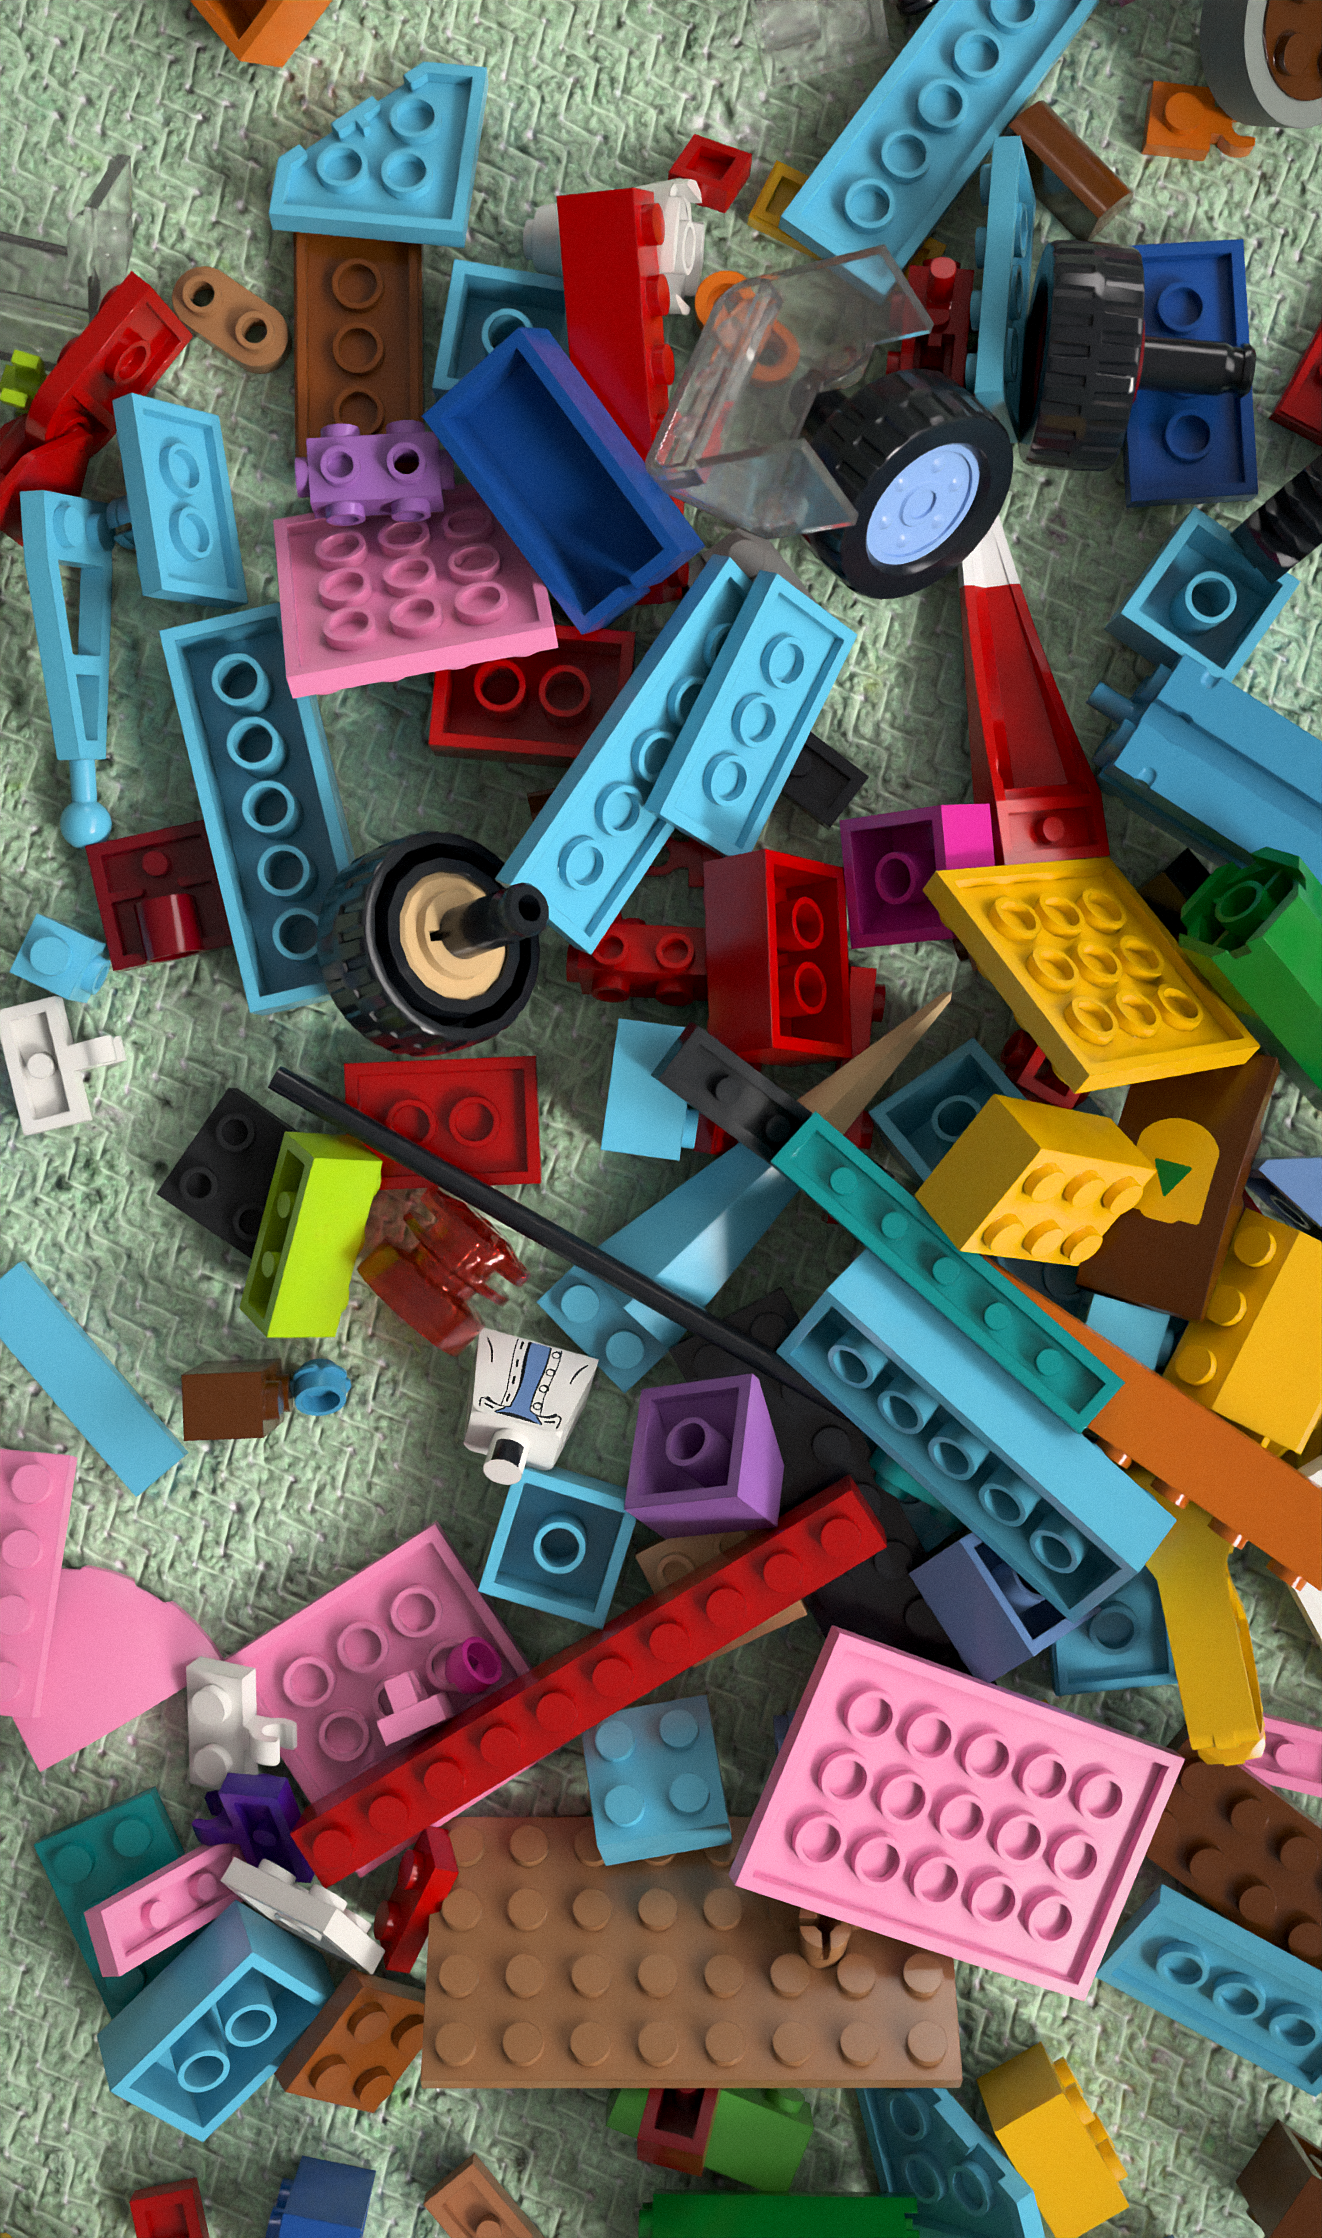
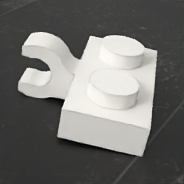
M52 996L0 1009V1040L24 1136L91 1121L92 1116L81 1071L126 1061L121 1036L112 1037V1035H107L74 1044L63 997Z
M202 1656L186 1667L191 1784L220 1790L228 1773L257 1775L258 1764L276 1766L280 1763V1747L294 1750L297 1747L296 1722L286 1718H269L257 1715L256 1668Z

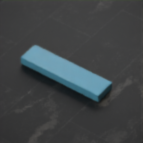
M25 1261L17 1263L0 1278V1339L136 1497L139 1496L189 1452Z

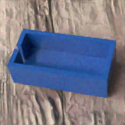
M518 327L422 415L423 419L582 635L610 626L651 592L648 586L662 583L705 547L702 540L547 328Z

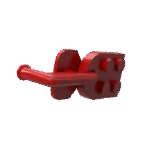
M133 271L128 274L120 285L114 286L105 294L99 305L97 315L81 335L71 339L63 347L59 354L57 365L38 389L28 413L16 417L0 428V531L22 547L20 491L46 490L80 497L89 459L97 454L113 438L117 431L112 400L130 393L146 396L193 337L191 332L155 290Z

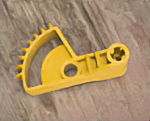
M1111 1460L1141 1488L1150 1492L1157 1502L1177 1519L1145 1565L1158 1583L1192 1750H1197L1199 1757L1207 1765L1224 1764L1225 1766L1244 1764L1245 1760L1261 1757L1266 1746V1736L1264 1731V1710L1257 1676L1258 1671L1255 1664L1254 1649L1246 1611L1232 1582L1227 1563L1228 1555L1233 1553L1234 1545L1220 1537L1207 1526L1214 1516L1190 1500L1185 1509H1182L1153 1489L1150 1484L1156 1475L1133 1460L1128 1469Z

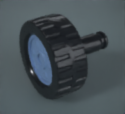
M921 368L900 370L880 377L858 390L849 398L838 388L832 387L830 381L820 374L806 376L799 380L792 388L787 402L788 413L795 421L801 422L803 428L813 437L802 458L794 480L791 503L792 516L799 537L834 576L859 595L880 600L895 599L911 595L934 584L954 570L970 555L988 533L999 515L1008 494L1013 473L1014 457L1009 435L1005 427L981 401L946 374Z

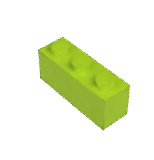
M284 1132L239 1309L266 1338L336 1336L341 1314L348 1305L349 1284L356 1258L362 1251L365 1243V1225L371 1203L380 1188L381 1167L383 1163L364 1144L350 1135Z

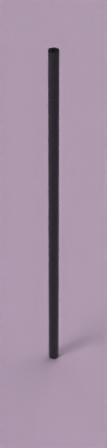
M280 1066L268 1086L270 1090L857 1427L787 1363L776 1350L287 1068Z

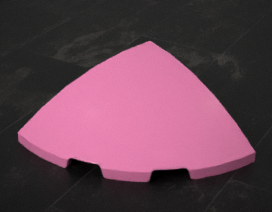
M91 1565L84 1566L81 1569L61 1568L40 1718L13 1717L20 1735L39 1771L41 1772L74 1754L187 1686L186 1667L198 1657L202 1656L223 1661L224 1658L197 1621L174 1601L163 1602L153 1594L137 1587L133 1577Z

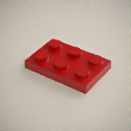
M537 1056L344 1063L345 1102L489 1186L542 1183ZM364 1144L383 1161L379 1190L440 1188Z

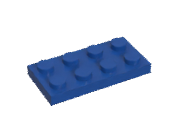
M1243 239L1129 245L1139 251L1143 262L1145 279V335L1224 341L1231 346L1240 347L1242 343L1250 344ZM1252 387L1250 392L1243 398H1235L1232 393L1208 396L1138 390L1122 444L1126 508L1252 501L1258 495Z

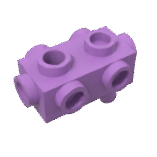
M394 421L386 425V434L360 435V429L351 424L327 425L320 430L321 438H306L307 457H295V478L298 497H310V504L315 519L326 518V522L332 525H357L365 521V516L391 515L393 520L399 522L423 521L430 518L431 512H444L443 490L455 489L453 458L446 449H440L439 439L434 432H425V425L419 421ZM419 462L418 468L410 474L400 473L394 467L395 463Z

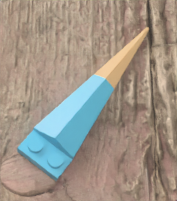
M952 992L940 994L796 1101L812 1113L816 1111L843 1135L951 1001ZM739 1142L606 1239L597 1248L704 1309L799 1191V1188ZM576 1265L537 1301L539 1306L589 1357L599 1359L597 1366L624 1394L669 1352L668 1348L675 1345L687 1331L682 1326Z

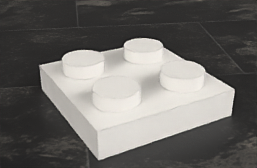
M236 1857L233 1858L220 1880L264 1918L283 1930L373 1975L385 1950L367 1935L372 1925L359 1915L346 1909L348 1903L317 1884H313L310 1891L294 1883L296 1877L269 1860L262 1859L256 1868Z

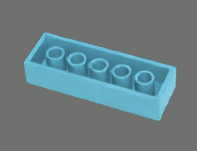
M280 602L160 630L162 647L249 1011L253 1014L265 1016L332 1000L320 970L317 955V925L328 889L333 886L335 878L339 873L350 866L352 861L355 860V855L317 696L315 694L292 699L286 679Z
M867 1248L826 1289L776 1351L1073 1624L1137 1575L1177 1521L1157 1502L1150 1492L1141 1488L1114 1464L1100 1447L1090 1442L1082 1434H1076Z

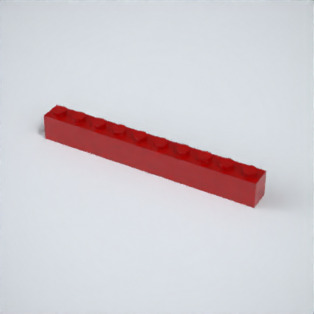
M847 1475L780 1516L777 1527L759 1529L604 1624L603 1630L596 1629L305 1808L290 1832V1836L322 1886L326 1889L880 1552L887 1547L883 1526L851 1475Z

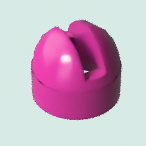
M469 1637L455 1647L446 1658L445 1678L450 1684L454 1682L458 1687L457 1691L464 1695H474L485 1691L496 1683L502 1675V1663L498 1653L489 1642L480 1637ZM468 1659L474 1664L473 1667H471Z

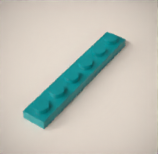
M816 1111L771 1160V1164L1076 1434L1082 1433L1125 1384L1120 1377L977 1253L959 1251L918 1200Z

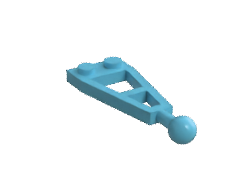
M46 490L20 491L24 562L57 760H69L71 803L66 806L61 814L60 830L70 845L86 850L85 846L106 842L112 829L109 812L97 801L95 760L106 759L113 575L112 550L116 543L113 538L116 535L115 528L109 530L107 525L106 510L109 503ZM59 565L81 568L78 655L72 652Z

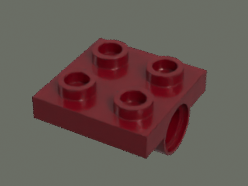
M204 820L85 846L113 971L120 973L234 947Z

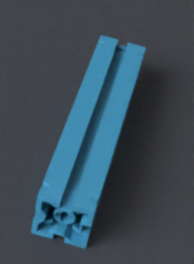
M1186 653L1170 669L1160 663L1150 677L1148 675L1145 676L1130 699L1125 698L1101 681L1098 682L1085 703L1119 725L1116 730L1111 729L1091 759L1092 763L1099 766L1094 777L1100 791L1110 797L1116 796L1120 798L1125 807L1218 867L1233 861L1239 870L1256 863L1250 853L1267 846L1300 856L1322 885L1321 740L1225 678L1212 676L1206 666Z

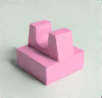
M414 1669L383 1682L394 1714L376 1722L385 1745L388 1746L455 1716L456 1712L447 1691L428 1697L417 1670Z

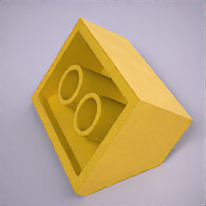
M1246 1208L1233 1236L1203 1323L1198 1324L1189 1321L1162 1377L1205 1407L1300 1455L1322 1413V1241Z

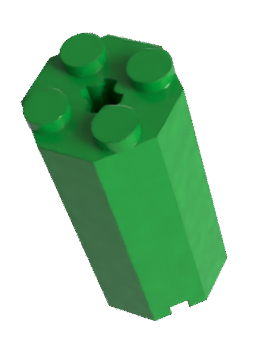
M1266 846L1250 853L1256 862L1250 866L1239 870L1232 861L1216 868L1183 905L1181 921L1188 931L1187 936L1179 934V947L1272 1057L1278 1058L1281 1069L1313 1107L1322 1112V885L1300 856Z
M655 2189L653 2202H642V2209H639L638 2238H920L919 2230H913V2218H905V2213L918 2214L917 2197L914 2192Z

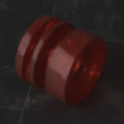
M431 1184L420 1196V1200L438 1219L437 1222L433 1224L424 1216L409 1208L403 1215V1220L417 1238L418 1243L413 1248H410L403 1242L385 1235L357 1266V1271L371 1289L413 1329L442 1351L451 1356L458 1357L486 1326L484 1319L470 1299L478 1293L486 1300L503 1307L510 1300L509 1295L492 1275L497 1272L513 1285L521 1288L530 1278L531 1273L517 1257L508 1238L470 1204L447 1195Z

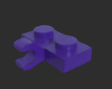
M228 1773L220 1790L206 1793L204 1799L211 1815L217 1817L209 1820L202 1818L193 1820L191 1825L198 1842L207 1846L228 1843L239 1844L248 1864L257 1868L262 1859H266L296 1877L295 1882H312L315 1873L290 1836V1832L299 1820L301 1813L286 1777H276L266 1773L257 1775Z

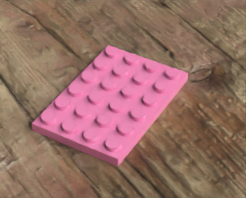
M832 1625L728 1875L735 1886L1085 2001L1185 1759L1173 1749L998 1685L987 1683L968 1674Z

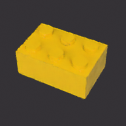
M993 1094L914 1196L959 1251L1078 1266L1080 1262L1087 1260L1097 1252L1103 1241L1102 1236L1120 1214L1127 1212L1138 1203L1143 1194V1187L1156 1173L1157 1169L1109 1117Z

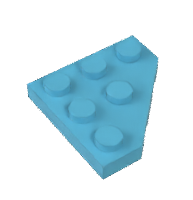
M423 61L403 75L404 84L379 101L373 96L369 97L331 123L332 132L304 150L298 144L280 156L277 162L269 208L272 230L465 248L489 86L487 67Z
M855 2088L881 2192H914L917 2197L918 2214L905 2213V2218H913V2230H919L920 2238H1045L1034 2190L946 2088Z

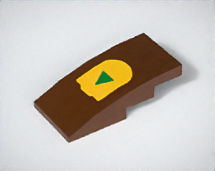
M1254 1053L1245 1064L1131 1084L1118 1127L1152 1163L1157 1171L1143 1187V1194L1138 1203L1127 1212L1120 1214L1102 1236L1103 1241L1097 1252L1087 1260L1080 1262L1075 1281L1077 1288L1198 1324L1203 1323L1245 1206L1242 1193L1262 1140L1260 1125L1281 1069L1278 1058Z

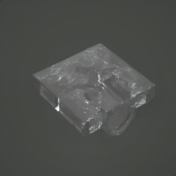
M748 0L764 84L769 90L891 55L883 0Z

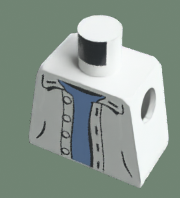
M481 1327L470 1371L463 1443L469 1450L487 1455L483 1471L490 1480L499 1484L512 1485L521 1480L525 1466L542 1471L550 1470L554 1467L586 1406L599 1359Z

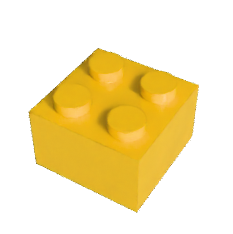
M1039 2042L976 2079L995 2135L1016 2171L1034 2190L1037 2206L1056 2238H1077L1130 2207L1119 2184V2181L1129 2175L1114 2149L1116 2147L1096 2111L1092 2113L1082 2094L1084 2092L1064 2057L1053 2062L1042 2042Z

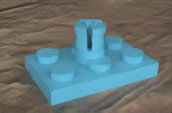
M135 393L112 400L117 429L116 438L120 448L127 495L115 498L108 504L106 521L109 530L129 522L132 524V528L118 533L113 538L121 547L128 550H136L137 571L141 581L143 596L228 610L248 604L219 416Z

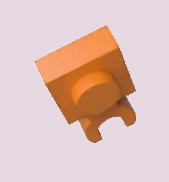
M1153 81L1148 92L1141 154L1204 161L1209 153L1210 144H1215L1225 155L1242 158L1250 154L1255 146L1256 138L1240 136L1235 133L1232 123L1238 121L1227 115L1221 107H1215V99L1209 87Z

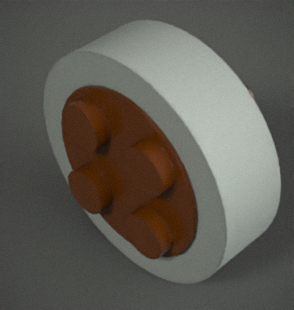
M1204 0L1200 21L1202 66L1209 89L1223 111L1232 119L1249 126L1305 129L1322 124V0Z

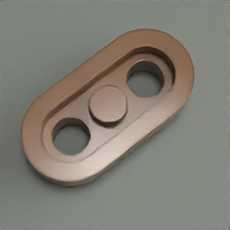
M201 266L192 268L177 280L172 293L173 307L180 321L193 335L251 373H271L287 361L292 349V337L285 319L274 307L220 270L212 267ZM202 290L213 291L214 298L209 305L200 307L194 304V298L198 292ZM263 326L267 329V334L262 341L251 343L246 340L247 332L252 327Z

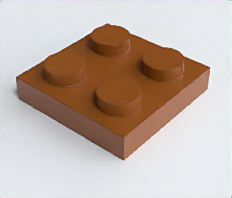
M351 1969L274 2073L283 2090L287 2093L374 2113L379 2105L390 2095L396 2082L422 2049L425 1990Z

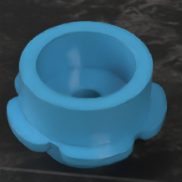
M313 1359L305 1362L293 1373V1379L290 1380L295 1406L302 1413L312 1416H324L339 1411L345 1405L346 1394L351 1388V1380L347 1377L346 1370L328 1359Z

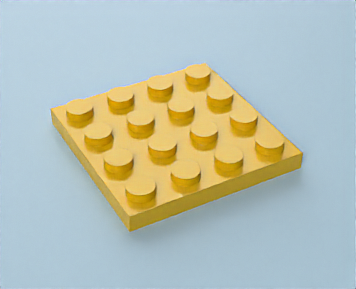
M1110 857L935 871L922 889L938 910L943 924L955 933L976 961L978 971L993 984L1013 1011L1016 1022L1032 1036L1052 1063L1056 1076L1067 1084L1074 1094L1245 1064L1260 1048L1259 1043L1179 947V943Z

